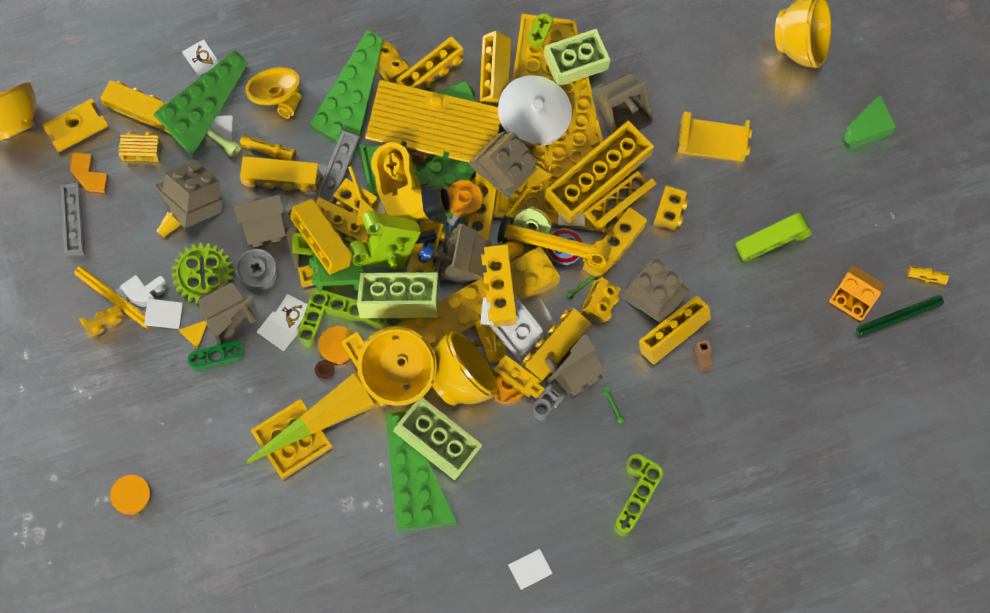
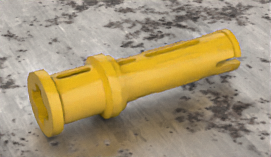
M242 135L239 143L241 147L268 154L273 159L295 161L297 155L296 148L289 149L279 143L274 145Z

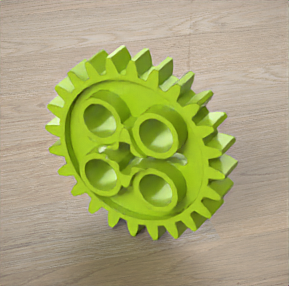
M200 242L199 248L192 244V250L185 247V254L179 252L181 259H174L177 266H172V270L176 272L172 273L171 276L177 279L173 281V285H179L176 288L177 292L183 290L181 294L183 298L189 295V302L195 298L196 304H198V300L201 299L200 297L207 292L213 293L218 290L220 285L224 283L230 284L228 281H234V277L230 276V274L234 273V269H230L233 263L227 262L230 257L229 255L223 256V249L219 252L217 251V245L211 249L210 243L203 247L202 242ZM201 257L204 258V269H205V272H206V273H205V284H206V289H205V290L202 289V278H201V275H200V274H201V265H200V258H201ZM215 260L217 264L214 267H209L207 262ZM195 261L198 265L192 269L188 267V263ZM212 278L218 279V283L215 286L209 285L208 281ZM191 280H198L199 284L196 287H190L189 282Z

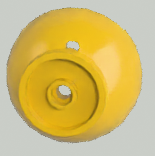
M796 0L787 9L779 11L775 24V42L780 53H785L791 60L805 67L819 68L823 65L831 42L832 25L828 1Z
M25 82L0 93V141L35 126L33 118L36 110V99L30 82Z
M398 326L379 330L366 340L360 350L358 375L361 383L371 397L384 404L400 406L416 402L430 390L436 377L437 361L433 347L424 336L411 328ZM400 358L405 360L404 365L399 364L398 360ZM410 384V388H404V385Z
M454 330L448 332L434 350L437 361L436 377L432 384L434 390L446 403L452 406L459 403L477 404L493 398L498 391V382L486 358L467 337Z

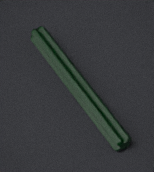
M941 295L934 296L859 325L856 331L862 337L944 304V299Z

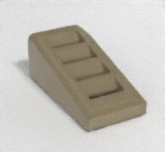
M296 226L285 228V233L294 268L298 269L300 267L301 254L292 253V234L300 232Z

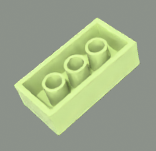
M438 272L360 273L357 299L360 318H438L440 290Z
M423 397L413 404L393 430L394 433L453 480L457 479L483 446Z

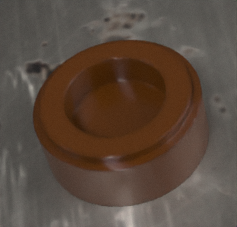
M322 360L316 364L315 374L318 379L327 381L334 376L335 370L331 362Z

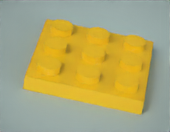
M299 399L250 431L260 447L263 448L307 412L308 409L303 401ZM321 430L267 455L281 479L284 480L333 447Z

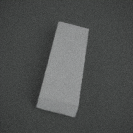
M342 130L316 193V200L320 197L334 204L333 195L344 180L360 136Z
M80 183L60 184L65 257L85 255Z

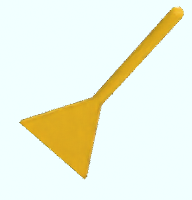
M534 164L537 170L528 178L527 187L513 205L507 217L509 218L530 188L553 177V175Z
M349 166L360 201L356 226L364 224L362 220L363 215L368 211L374 210L363 200L353 168Z
M205 320L178 331L198 349L207 323Z

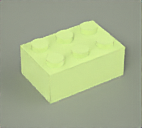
M597 28L546 45L544 50L545 60L555 83L559 86L609 69L610 58Z

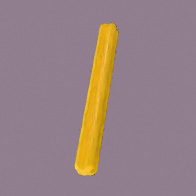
M79 266L74 273L81 280L115 306L118 305L120 310L144 328L149 327L144 325L145 314L84 267Z

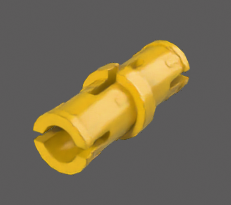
M910 265L908 270V277L922 279L927 283L930 281L946 285L949 277L948 273L938 272L929 267L926 269Z

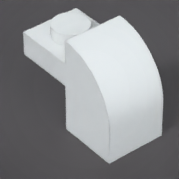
M136 275L120 286L129 301L141 308H146L147 299H154L153 297L162 295L166 288H168L161 275L146 286L142 284Z

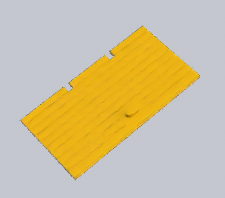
M380 80L365 139L381 143L396 142L400 145L401 142H407L406 148L442 157L444 151L449 152L448 158L469 163L498 134L500 126L498 107Z

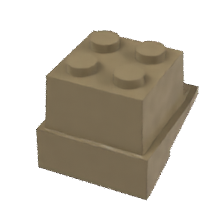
M629 73L626 76H620L610 84H604L599 89L598 109L606 121V129L610 135L628 120L636 129L653 122L645 81L638 83L635 77Z
M504 131L497 134L468 164L506 198H509L537 170L534 164L538 160L514 132L507 134Z
M197 161L166 172L164 181L155 185V189L172 209L173 215L184 228L221 213L223 199L219 196L220 181Z
M279 195L263 199L258 198L251 202L234 206L238 224H242L248 245L252 244L253 247L264 245V241L278 242L283 240V236H286L281 214L284 213Z
M459 224L453 229L452 234L445 239L443 252L434 249L431 255L441 260L438 272L439 283L445 279L459 284L483 279V273L487 272L486 265L482 266L481 254H485L484 247H490L492 242L477 235L475 229Z
M654 257L622 292L621 298L637 309L642 310L659 323H662L691 290L683 285L684 280L658 258Z
M233 282L220 285L217 291L213 293L207 292L198 300L208 329L217 345L224 344L235 333L234 329L246 317L250 324L257 320L252 312L255 309L253 296L250 295L243 299Z
M584 334L563 356L564 360L558 367L552 358L545 361L552 372L545 381L546 384L555 380L567 396L572 394L574 397L586 389L585 384L593 385L602 379L601 374L606 372L595 353L596 348L587 334Z

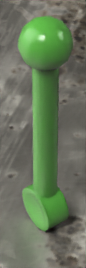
M591 274V276L582 284H580L577 288H575L573 291H569L567 293V297L569 299L573 298L576 292H578L591 280H596L597 278Z
M606 386L603 388V393L607 395L618 417L617 422L621 424L625 419L620 415L610 394V387Z

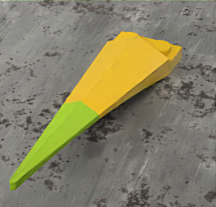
M356 372L250 457L246 463L250 464L283 447L373 409L380 404L366 391L361 383L358 372Z

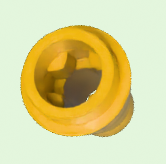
M296 92L290 99L279 103L278 113L284 118L293 116L302 98L301 94Z
M172 210L170 213L167 212L159 228L156 230L164 238L181 226L180 222L173 215Z

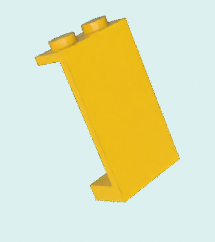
M684 111L681 119L678 152L743 162L746 155L749 156L751 145L748 144V139H751L752 128L749 127L750 121L746 120L744 126L697 120L691 119V112Z

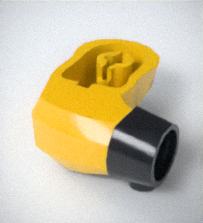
M389 142L380 146L374 152L371 160L372 170L376 178L378 195L387 215L421 222L450 212L451 202L447 189L444 186L424 187L421 189L420 181L414 171L412 157L404 146L396 142Z

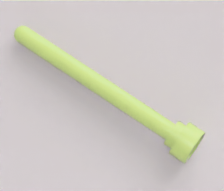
M211 128L206 133L222 145L226 154L234 158L240 152L241 146L235 141H227Z

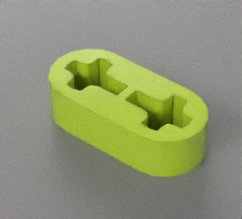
M540 14L535 19L528 39L533 47H541L548 36L552 25V19L548 14ZM543 20L547 21L544 24L543 28H541V22H543ZM540 33V39H537V41H535L534 37H536L537 34Z

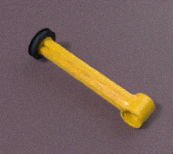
M506 215L503 217L498 230V243L502 241L504 244L510 238L587 258L589 264L596 268L605 266L611 252V247L606 242L596 241L594 244L589 245L512 225V218L509 217L507 219Z

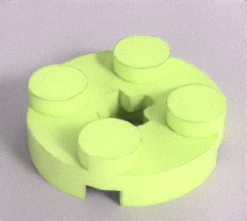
M535 207L522 210L514 219L513 225L529 229L530 225L528 223H534L537 228L535 231L551 233V220L546 213Z

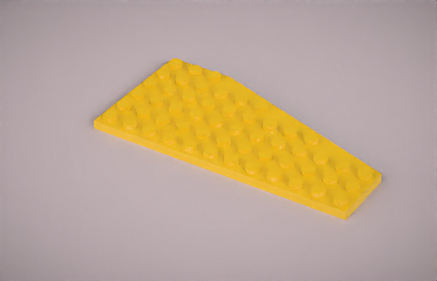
M522 14L512 81L524 76H541L555 82L544 57L545 46L579 35L576 21L551 18V29L544 44L541 47H533L528 39L537 16ZM543 20L540 27L543 28L547 21ZM538 33L537 36L534 37L535 41H537V39H540V33ZM585 77L560 86L567 94L572 108L571 122L564 135L549 145H525L538 160L535 165L552 174L553 177L529 189L510 216L512 220L522 210L535 207L546 213L553 226L605 232L606 224L597 230L584 213L585 227L558 225L559 213L544 199L545 190L603 142L589 77ZM528 179L509 198H506L497 190L493 218L503 219L505 215L507 217V214L527 187ZM609 199L606 200V208H608ZM595 209L591 211L598 221L601 218L602 211Z

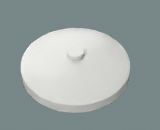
M524 76L515 79L503 90L498 103V116L507 133L514 132L525 145L545 146L554 143L564 135L571 122L572 108L567 94L555 82L541 76Z

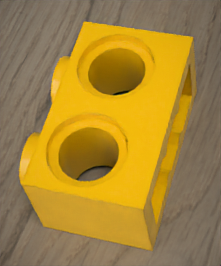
M345 178L333 195L334 203L358 215L360 201L354 183ZM359 186L363 200L374 210L378 205L377 196ZM345 194L351 195L349 199L342 198Z
M665 186L653 225L675 232L676 227L681 226L684 217L680 215L682 209L686 210L689 199H686L687 192ZM670 199H677L679 203H672ZM671 215L674 219L668 220L665 216Z

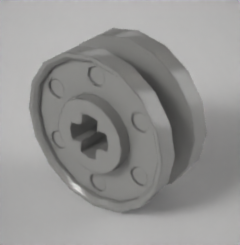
M263 249L248 250L237 261V276L242 285L250 291L260 292L267 290L277 280L278 269L275 259Z

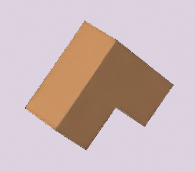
M708 339L696 342L693 351L700 371L712 368L714 364L710 355L712 350Z

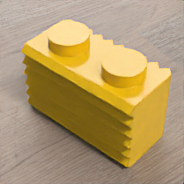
M135 132L120 134L119 156L122 161L159 162L161 140L153 132H146L145 135H139Z

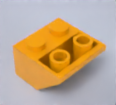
M852 265L829 302L862 322L882 293L885 284Z

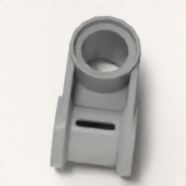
M551 383L534 403L532 409L533 417L539 421L547 419L559 407L567 395L565 393L562 394ZM537 407H544L546 409V412H538Z

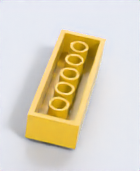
M628 120L545 190L544 199L571 224L652 155L654 146Z

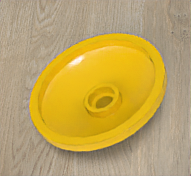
M270 68L259 72L248 81L245 88L246 95L250 101L256 104L276 105L290 99L298 91L301 83L300 77L296 71L289 68Z

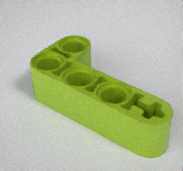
M799 212L738 241L735 246L743 262H746L794 239L797 241L804 240L812 235V231L804 214Z
M639 454L632 455L626 464L628 473L640 480L615 522L614 529L621 536H626L632 531L663 476V470L659 465ZM638 461L641 468H633L631 462ZM655 471L658 474V478H650L648 472ZM640 487L646 488L648 495H641L638 489ZM629 505H637L639 511L637 513L631 512ZM626 517L630 518L627 527L622 529L621 523L625 521Z

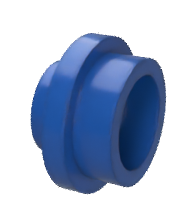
M428 242L427 245H422L419 251V255H421L420 260L423 261L425 259L429 261L435 248L431 246V243Z

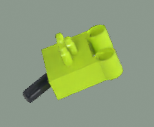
M368 211L362 217L367 233L371 236L367 245L365 246L362 241L356 240L351 242L348 248L352 252L351 259L357 266L371 265L402 270L414 245L435 240L437 234L435 229L421 232L416 220Z

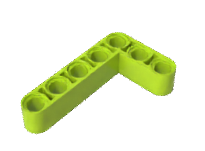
M315 290L310 296L298 330V336L302 345L308 347L314 345L326 314L378 330L394 327L388 324L392 319L398 321L396 325L401 323L402 320L401 318H378L377 320L360 318L359 314L351 313L353 309L358 308L357 300L325 290H321V292ZM320 297L325 299L324 302L320 304L315 302V300ZM336 303L343 304L340 309H335L333 306ZM312 315L319 316L316 321L309 320V317ZM307 332L312 333L309 339L302 337Z

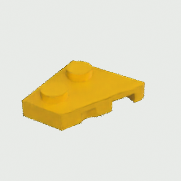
M118 305L96 312V317L86 320L85 317H82L79 321L88 334L92 336L102 333L110 325L118 324L125 316Z
M481 320L475 321V326L488 361L499 364L503 357L507 355V347L489 325L480 324Z

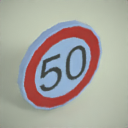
M563 228L551 234L583 243L579 234L571 229ZM546 248L548 256L558 264H572L580 258L579 256Z

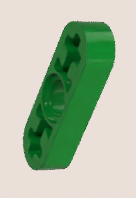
M232 341L193 351L188 356V363L192 369L201 370L240 360L244 356L245 350L240 342ZM233 347H237V349H240L237 352V355H234V353L231 352L233 351ZM223 349H226L227 352H230V353H227V355H228L227 358H226V355H225V352H224ZM214 351L222 353L219 360L211 359V354ZM204 354H207V358H208L209 362H207L205 359H203V358H206ZM196 356H198L200 359H203L199 361L198 365H196L195 362H192L195 360Z

